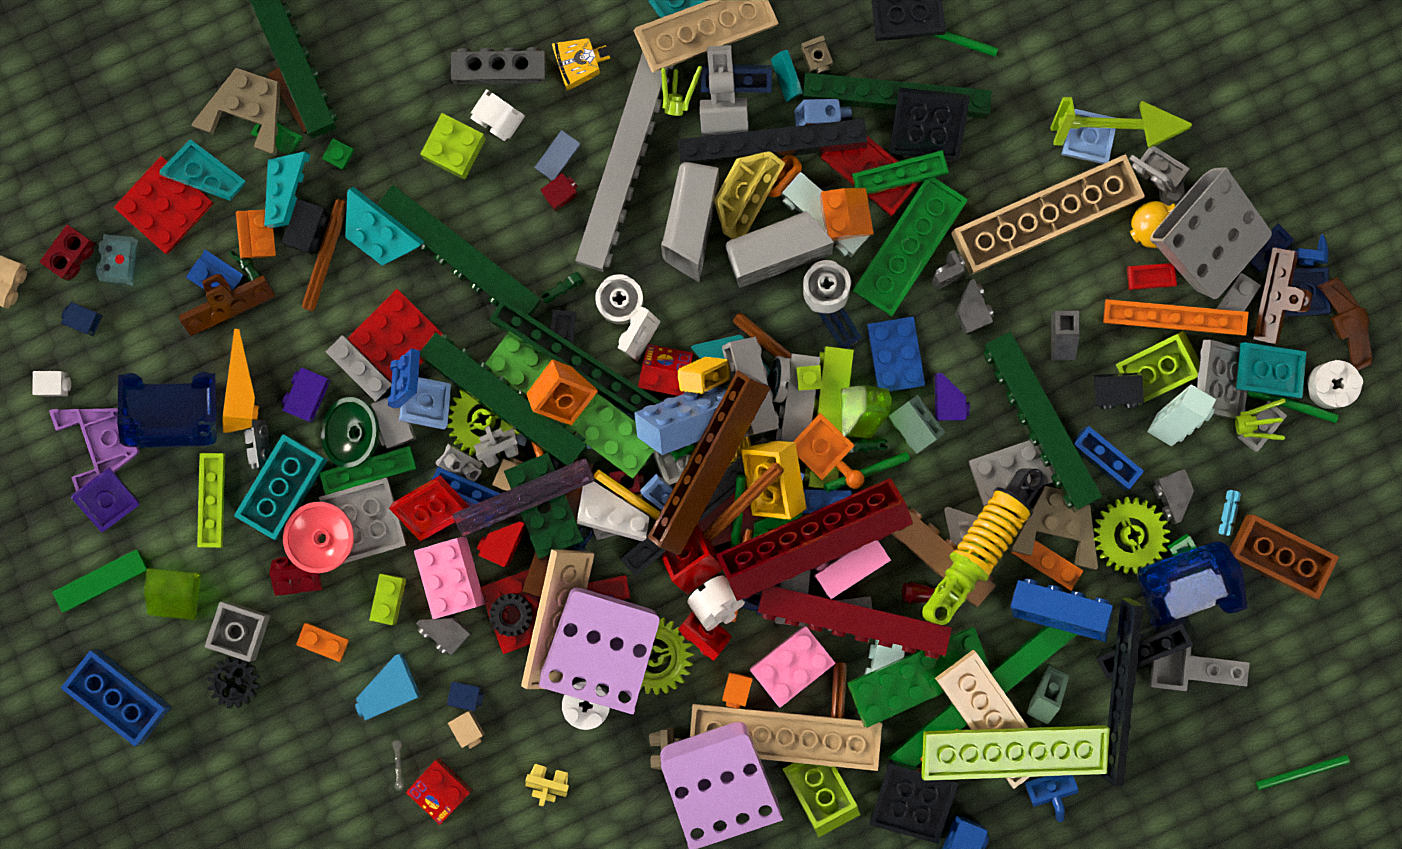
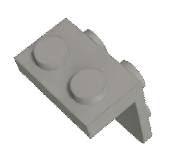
M1155 146L1148 148L1141 159L1133 155L1129 158L1133 164L1132 168L1138 176L1146 181L1150 178L1155 183V186L1165 193L1169 190L1175 194L1191 172L1190 168Z

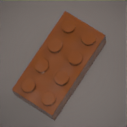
M1255 515L1245 516L1226 556L1310 599L1320 598L1339 556Z

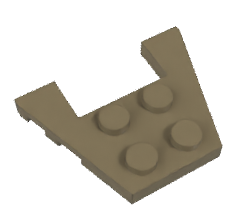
M235 68L191 126L214 134L221 113L230 114L262 125L254 148L276 155L277 147L275 144L276 136H278L277 113H279L281 84L277 81Z
M1042 486L1031 506L1034 512L1033 515L1024 522L1022 528L1018 531V536L1009 547V551L1032 555L1036 532L1078 541L1074 565L1097 570L1098 563L1095 541L1093 540L1094 532L1090 505L1074 513L1072 508L1068 509L1062 499L1065 495L1061 489Z

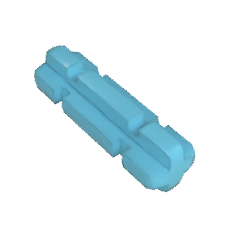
M1227 491V502L1224 504L1221 518L1223 523L1219 527V534L1231 536L1233 534L1234 527L1232 524H1235L1239 506L1237 502L1240 501L1241 493L1238 491Z

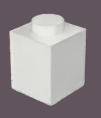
M33 371V395L68 396V391L71 390V378L68 377V373L62 371Z

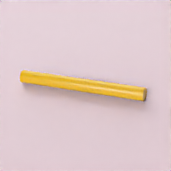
M598 470L595 473V479L653 519H658L660 511L602 471Z

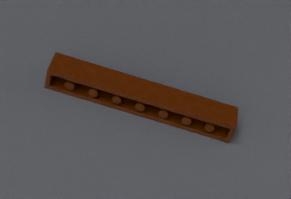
M737 370L648 535V538L658 547L679 555L683 551L770 390V387L760 380Z

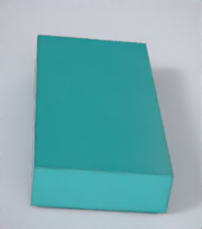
M780 51L771 59L785 101L790 102L803 94L789 51Z

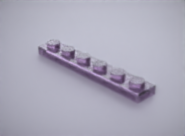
M585 458L452 515L463 537L592 483L595 479Z

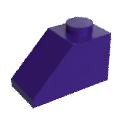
M942 373L935 374V419L937 421H965L966 416H970V402H966V396Z

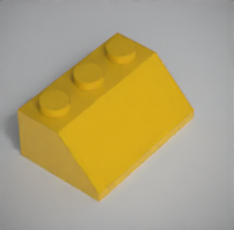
M773 441L741 449L747 488L774 463H779L784 469V472L751 503L752 515L791 520L807 509L795 442Z

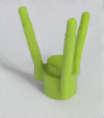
M698 66L685 100H682V95L677 94L678 70L674 69L672 93L669 94L668 98L666 69L661 68L662 108L665 109L664 112L666 114L681 116L683 115V110L688 111L689 101L700 77L702 66Z
M1281 399L1250 411L1240 412V416L1235 417L1237 434H1243V438L1256 437L1284 440L1285 436L1253 432L1258 429V425L1282 422L1283 418L1257 420L1256 416L1251 415L1281 405L1286 400Z

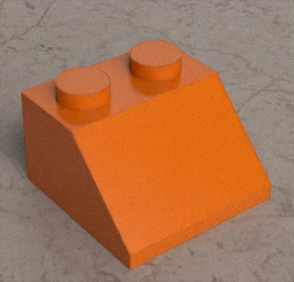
M842 188L820 193L819 198L825 232L833 241L874 235L866 188Z
M552 359L526 394L533 412L572 426L598 391L573 367Z

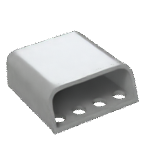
M684 162L678 170L661 249L663 259L668 264L695 281L700 282L715 208L714 199L719 188V169L717 167Z
M1213 168L1194 184L1152 233L1150 241L1157 246L1193 289L1213 299H1217L1270 239L1272 232L1233 178L1229 169Z
M804 211L801 214L732 239L726 243V250L739 288L831 256L834 241L807 211Z

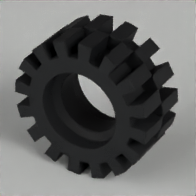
M510 593L497 598L489 612L492 627L499 634L508 637L522 634L533 621L531 604L519 594ZM507 606H515L520 610L521 617L517 623L508 624L504 621L502 613Z

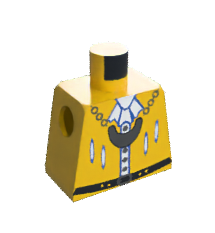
M587 38L552 44L567 91L599 75L600 71L597 63L610 59L606 45L592 49L591 42Z

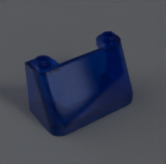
M200 372L192 377V383L144 384L143 379L137 374L118 375L117 426L120 443L126 447L208 446L214 444L217 441L215 373Z
M1222 542L1209 543L1147 565L1138 571L1139 584L1153 629L1215 605H1219L1221 610L1226 613H1237L1248 609L1243 569L1228 546Z

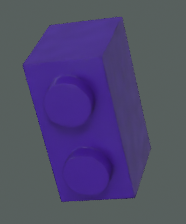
M301 367L300 371H296L293 375L291 384L294 385L291 392H287L283 398L282 405L284 408L282 411L313 423L331 380Z

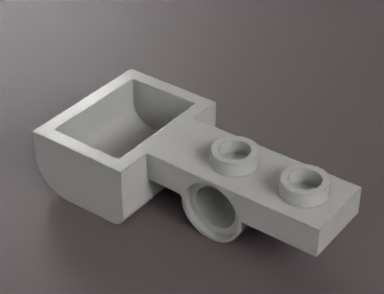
M731 45L708 46L711 100H700L702 137L749 132L747 98H735Z
M1191 647L1153 661L1149 687L1187 691L1188 680L1247 686L1249 663L1191 656Z

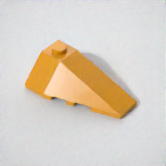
M234 329L223 411V433L251 428L253 419H258L259 406L254 405L255 396L239 329Z

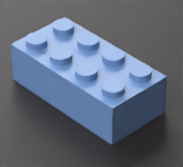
M717 386L703 394L689 393L687 391L675 398H667L664 402L644 407L642 410L635 412L637 438L661 455L700 441L726 389Z

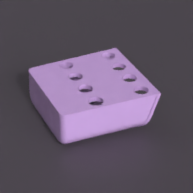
M572 588L545 664L541 670L539 687L634 714L659 625L657 613L649 608L583 588ZM553 670L563 673L562 680L552 682L549 679L550 672ZM575 677L585 679V687L582 689L574 688L572 685L573 679ZM598 684L609 687V692L604 696H599L596 694L595 688ZM624 691L630 696L631 700L623 703L618 699V694Z
M734 722L669 744L661 750V768L689 849H698L783 820L777 797L773 792L745 723ZM763 805H768L772 808V812L768 816H762L758 812L759 808ZM740 813H746L750 818L748 822L742 824L736 821V816ZM722 820L726 822L727 827L723 831L715 830L713 825L716 821ZM695 828H701L704 831V835L696 839L690 835L691 831Z

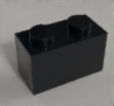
M297 199L290 223L286 228L281 243L287 247L312 255L313 251H317L319 248L321 229L326 228L329 220L328 211L320 206Z
M1141 372L1094 375L1095 405L1100 406V409H1113L1115 405L1124 404L1125 408L1139 407V403H1144Z

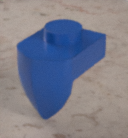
M1321 234L1317 250L1303 248L1295 250L1299 252L1297 261H1299L1301 266L1328 263L1329 250L1323 234Z

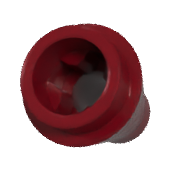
M912 581L904 583L901 593L902 601L908 604L928 602L936 588Z

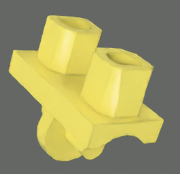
M535 764L530 775L527 774L525 786L533 788L532 797L540 798L539 806L544 807L545 800L555 802L556 795L566 797L569 787L567 785L568 773L556 770L553 781L544 779L547 768Z

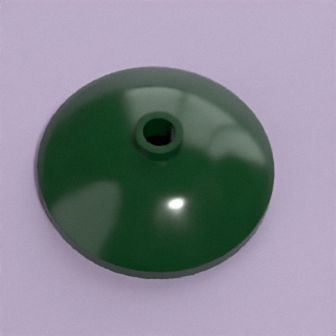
M345 397L336 401L326 412L321 427V442L326 455L336 465L346 468L358 467L372 456L379 438V423L375 411L366 401L360 398Z

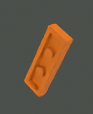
M1036 540L1034 541L1032 555L1010 552L1070 591L1083 573V570Z

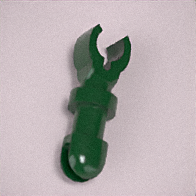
M228 250L229 255L240 263L239 267L241 270L246 271L249 275L250 281L262 276L253 267L254 263L251 259H240V256L235 255L234 251Z
M577 271L566 278L564 282L559 281L557 286L543 292L541 298H545L543 300L544 303H549L560 294H567V290L583 284L584 280Z
M886 439L850 441L855 446L848 453L860 450L863 453L875 449L877 451L886 450L888 446H880V443H887L888 441Z

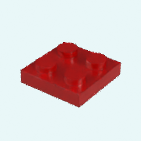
M693 611L677 629L686 640L695 644L703 655L710 657L713 661L733 637L719 624L714 629L707 631Z

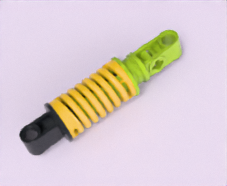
M1021 468L1015 473L1006 489L1001 487L994 489L993 497L988 500V505L984 506L983 512L979 513L978 519L973 522V527L968 529V534L964 535L963 542L958 544V550L956 549L950 554L949 558L953 565L947 568L945 571L946 576L938 584L935 592L923 607V617L927 622L940 625L949 623L957 609L965 601L968 593L973 592L977 581L986 582L989 579L993 567L998 563L997 559H1001L1003 556L1002 552L1008 549L1007 544L1012 543V537L1017 536V530L1022 528V523L1027 521L1034 513L1029 504L1044 484V475L1039 469ZM1029 474L1031 476L1030 483L1027 480ZM939 608L940 614L936 618L935 612L936 609Z

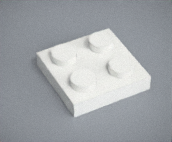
M640 307L632 315L631 325L627 332L625 331L621 335L618 348L628 357L638 362L661 321L649 310Z

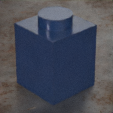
M70 302L69 306H66L62 312L63 320L61 324L94 337L103 315Z
M454 680L451 682L447 705L475 711L478 706H482L485 693L481 692L482 686Z

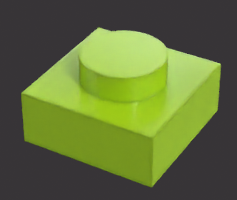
M820 365L796 367L798 391L822 389Z

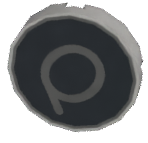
M776 356L771 367L769 387L773 393L772 402L782 403L788 392V388H785V385L790 380V362L786 357Z

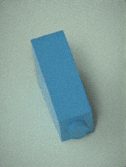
M403 653L395 655L356 698L358 703L355 704V707L360 717L364 716V719L368 720L421 696Z

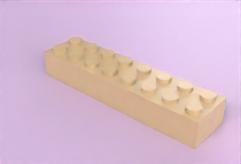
M1125 154L958 227L952 231L951 235L971 276L1142 200L1145 195Z

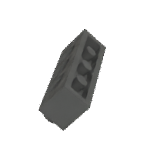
M536 47L527 48V51H517L516 48H504L503 51L482 48L480 52H471V49L460 48L457 49V52H451V80L454 85L546 84L545 51H541L540 48ZM479 61L482 65L479 70L473 71L470 69L471 63ZM503 61L505 66L501 70L493 69L494 63ZM519 61L528 62V66L524 70L517 69L516 65Z

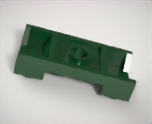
M548 453L504 470L539 560L550 556L552 549L563 550L570 546L584 543ZM542 501H548L551 504V510L546 514L538 511V505Z

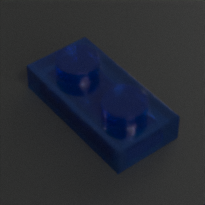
M1279 223L1271 229L1272 235L1270 239L1249 262L1258 273L1262 272L1269 265L1273 247L1286 249L1294 241Z

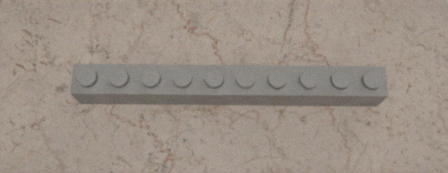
M643 52L575 260L579 265L602 272L605 267L609 268L613 257V254L610 253L612 244L616 245L620 232L617 231L619 222H624L627 213L624 206L626 200L631 201L634 192L631 184L633 178L638 179L641 170L638 162L640 156L645 157L648 144L645 143L647 134L652 135L655 122L652 119L654 113H659L662 105V100L659 99L661 91H663L661 70L652 73ZM673 65V66H670V67H668V68H665V69H666V75H667L668 69H673L674 65Z

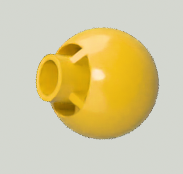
M1153 201L1140 206L1134 213L1131 221L1133 230L1130 231V234L1136 243L1141 242L1143 246L1148 248H1157L1150 241V237L1154 230L1174 209L1175 203L1168 206L1163 202Z

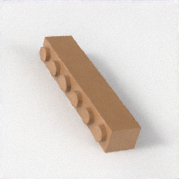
M911 508L909 513L913 524L901 531L892 533V535L944 579L946 576L945 571L953 565L949 556L958 548L951 540L947 539L944 541L938 536L940 531L931 523L928 526L920 520L923 516L914 508ZM989 575V579L986 582L978 580L975 584V589L973 592L968 593L966 599L973 606L978 607L995 588L996 585L992 582L994 578Z

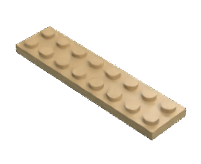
M693 704L690 737L734 722H743L750 732L760 759L878 771L882 722L866 728L863 726L862 720Z

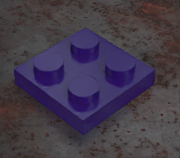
M110 467L71 495L73 501L101 533L140 505V501Z

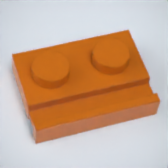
M265 210L237 211L236 220L240 259L275 257L273 228L264 226Z

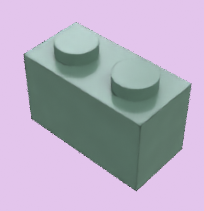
M918 395L889 415L893 426L901 432L906 439L907 445L916 454L946 433Z

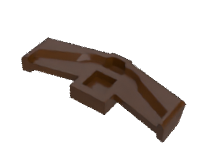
M1338 276L1317 285V288L1320 289L1338 313L1330 319L1338 338L1341 340L1347 338L1351 365L1357 371L1371 365L1372 354L1368 333L1370 319L1366 309L1360 307Z

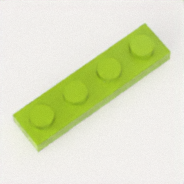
M200 453L197 547L223 548L224 453Z

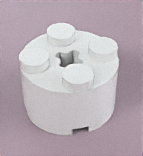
M487 89L471 111L473 114L471 116L472 120L484 128L490 125L492 127L490 132L503 141L512 137L525 117L521 112Z
M822 260L811 266L804 276L803 296L812 311L833 313L846 305L851 286L848 271L838 265L837 262L831 260ZM823 285H828L830 289H825Z
M613 275L606 278L596 292V305L600 314L607 321L614 324H627L630 322L632 315L640 307H643V294L640 286L632 278L626 275ZM619 294L622 295V298H626L622 305H618L615 301L613 302Z
M1340 360L1330 361L1315 367L1307 379L1310 399L1316 405L1325 409H1336L1352 404L1358 398L1363 384V379L1357 369L1350 363ZM1332 381L1336 382V389H1333L1334 383Z
M718 576L704 583L705 589L701 592L698 589L695 590L688 599L690 608L707 631L714 629L721 622H724V624L731 622L736 617L735 612L745 603L743 599L736 600L725 576Z
M586 680L575 683L573 687L582 689L586 685ZM598 684L595 688V692L599 696H604L608 693L601 684ZM564 695L562 701L564 717L572 726L578 729L588 730L596 728L608 716L609 707L589 702V704L593 705V708L589 707L586 711L583 710L584 706L580 705V702L585 700Z

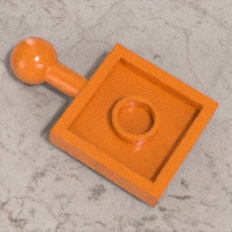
M819 413L792 441L796 443L798 458L821 480L836 467L846 477V483L850 488H860L865 480L863 473L859 470H852L842 461L843 457L855 445Z

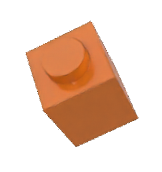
M729 671L722 701H726V706L740 709V705L746 706L752 677Z

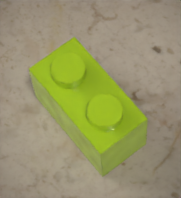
M384 573L379 574L370 621L388 625L397 624L407 578Z

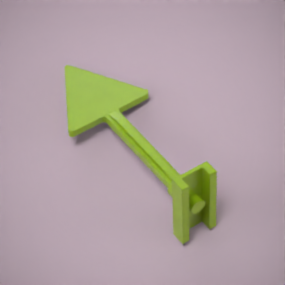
M1063 97L1052 122L1051 131H1057L1053 141L1054 145H1063L1070 129H1079L1080 127L1143 129L1147 146L1152 148L1190 129L1192 124L1144 101H1141L1139 104L1142 119L1080 117V115H1075L1072 97Z

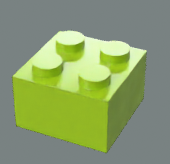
M441 113L420 155L424 160L465 180L486 138L483 133Z

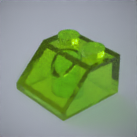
M866 385L841 388L843 436L872 438L890 414L891 396L889 389Z
M147 568L144 590L147 614L195 620L201 573Z

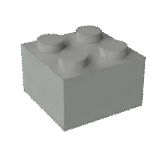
M228 601L219 602L205 648L248 662L255 661L271 615Z

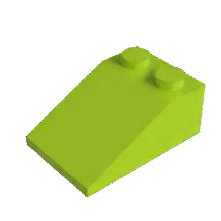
M1182 331L1117 363L1116 366L1120 373H1142L1143 399L1146 402L1197 378L1200 360L1185 331Z
M794 762L783 768L818 837L860 815L857 804L835 766Z

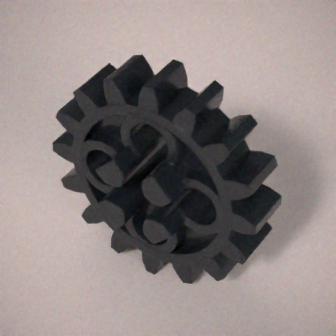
M231 657L226 658L225 663L218 661L217 665L219 668H211L210 670L214 676L207 678L208 681L212 682V685L207 687V689L214 690L215 692L211 698H220L218 705L227 702V708H232L234 703L237 708L242 707V701L245 704H249L251 702L249 696L256 697L257 695L253 689L260 687V684L255 683V679L260 677V675L253 674V671L256 669L255 666L249 668L248 661L241 663V659L236 657L234 662ZM241 668L243 675L237 678L235 682L238 685H246V693L242 692L240 686H235L229 690L231 695L229 697L225 696L224 690L230 687L232 682L230 680H222L220 677L221 673L225 672L226 678L232 679L237 677V669Z

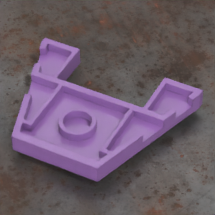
M124 408L49 410L56 431L77 424L81 426L94 469L71 477L76 491L109 467L116 472L140 454L134 432Z

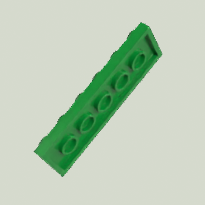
M936 178L925 180L852 292L892 317L968 199Z
M969 627L950 636L946 656L940 655L939 659L925 656L926 651L919 650L915 654L912 653L848 682V687L863 726L868 728L944 693V690L935 678L972 650L978 654L990 672L991 669L975 627Z

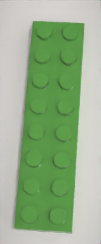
M507 334L485 364L492 369L490 373L498 378L501 375L511 383L509 387L514 391L519 389L526 394L550 361ZM598 393L592 398L572 426L566 424L567 427L565 429L572 434L575 431L586 439L585 444L632 479L635 478L655 451L637 438L636 422Z

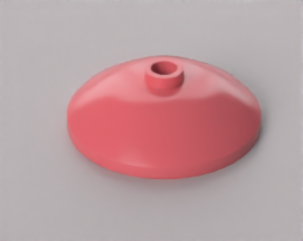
M313 502L298 508L288 519L283 532V545L288 558L298 568L310 573H326L338 568L348 558L354 544V530L348 516L340 508L325 502ZM324 534L326 541L321 543L319 538Z

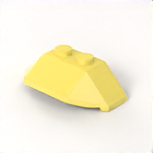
M768 151L736 159L714 199L722 231L731 239L747 234L785 165V162L772 152Z

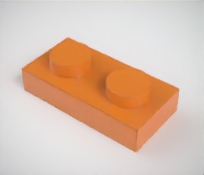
M304 623L296 645L341 662L350 639L309 623Z

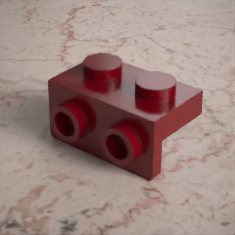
M279 557L271 561L269 574L275 596L322 590L320 573L304 571L294 565L287 557Z

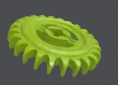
M460 390L462 398L453 397L457 405H449V409L454 411V413L448 414V418L452 419L453 422L447 424V427L454 428V431L449 434L450 437H458L454 445L463 443L461 450L466 451L470 448L469 455L473 456L476 453L474 445L481 443L479 436L475 435L472 430L478 428L486 431L485 427L487 426L493 428L499 417L494 416L495 414L487 409H478L472 415V421L468 423L469 413L480 403L463 390ZM482 414L487 417L490 416L486 420V425L479 423L482 419ZM501 420L499 429L501 428L503 432L512 429L511 426ZM513 428L515 434L520 435V433Z
M1125 497L1124 504L1119 499H1116V507L1108 504V513L1100 511L1103 520H1095L1100 525V528H1093V531L1099 534L1093 540L1100 542L1095 548L1096 550H1103L1100 559L1108 557L1107 566L1115 563V571H1118L1123 566L1125 574L1129 572L1130 567L1134 574L1138 573V567L1146 572V564L1152 567L1156 566L1154 558L1163 560L1159 551H1168L1162 546V543L1170 542L1169 539L1163 537V535L1170 533V530L1162 528L1168 521H1159L1163 512L1154 514L1156 505L1147 508L1148 500H1144L1139 505L1138 497L1134 498L1132 504L1129 497ZM1129 518L1139 520L1147 529V542L1142 549L1140 544L1145 537L1144 531L1140 526L1132 525ZM1120 522L1123 527L1119 534L1120 540L1123 544L1130 546L1133 553L1123 551L1115 542V528ZM1131 532H1136L1137 534L1134 536V540L1128 539V535Z
M666 618L660 619L655 638L664 641L668 648L660 644L653 645L649 657L658 652L669 651V653L660 655L661 657L656 659L651 658L647 664L651 667L661 666L668 661L671 655L670 665L661 673H652L645 670L640 690L645 686L646 694H649L652 688L656 695L660 694V688L664 693H669L668 685L672 689H677L678 686L675 681L684 683L685 680L681 674L689 675L690 672L685 666L693 665L687 658L693 656L694 653L687 652L686 650L693 644L684 643L685 638L682 635L680 636V631L677 630L679 627L673 629L674 621H670L666 625Z

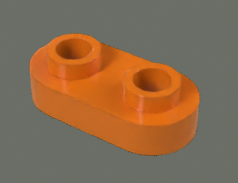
M788 155L781 159L785 162V165L769 192V197L780 196L801 172L802 165L795 156Z

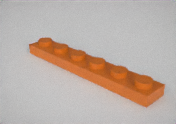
M1107 299L1105 300L1103 323L1242 336H1246L1248 312Z

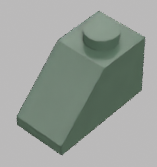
M1048 665L1031 698L1027 714L1049 724L1061 707L1069 675Z

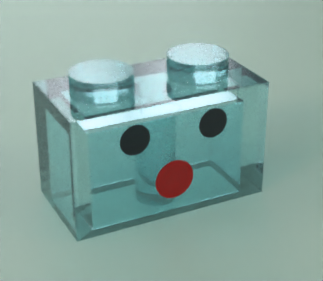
M103 235V240L99 243L101 261L97 264L96 275L99 277L98 281L104 284L133 286L138 240L127 236Z

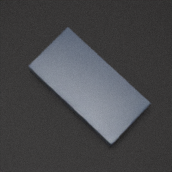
M561 130L534 168L551 181L560 175L581 144Z

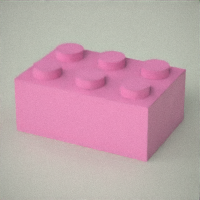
M467 537L452 539L414 551L433 619L485 605Z
M877 540L862 546L858 550L848 552L835 560L823 563L811 573L825 595L832 599L891 560Z
M802 626L753 665L750 671L780 708L832 667L835 662L806 626Z

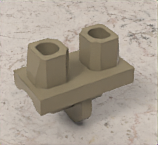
M664 728L649 735L650 745L661 746V750L669 744L681 741V738H674V728ZM652 755L650 759L651 768L662 770L660 755Z

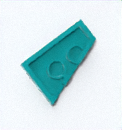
M191 139L159 171L161 176L229 201L245 186L244 179Z
M300 152L268 160L264 226L275 228L289 225L297 200L295 192L298 183L303 181L304 174H302L304 163L309 162L311 154Z

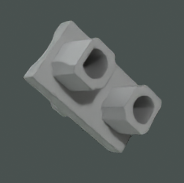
M490 426L485 427L487 434L479 437L481 443L474 445L478 461L482 460L487 467L496 465L499 462L496 453L503 450L507 458L519 454L518 442L513 428L503 432L501 428L493 431Z
M450 444L446 446L444 454L435 462L437 466L473 482L480 475V467L483 464L481 460L478 461L477 458Z

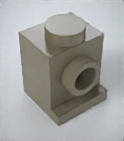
M824 36L801 43L800 49L809 73L824 74L830 70L829 67H832L833 61ZM820 52L822 58L816 59L814 53Z

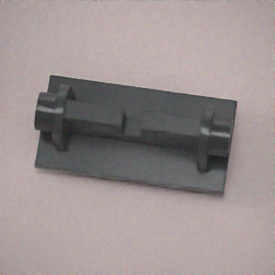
M253 420L252 427L243 430L246 444L253 443L254 446L247 449L248 465H251V469H258L265 465L272 452L269 445V430L266 420Z

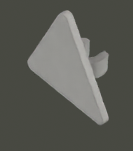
M946 507L944 512L950 540L958 546L960 542H963L964 535L968 534V529L973 527V522L978 517Z

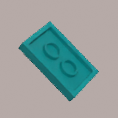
M1246 342L1240 343L1236 390L1302 398L1306 352Z

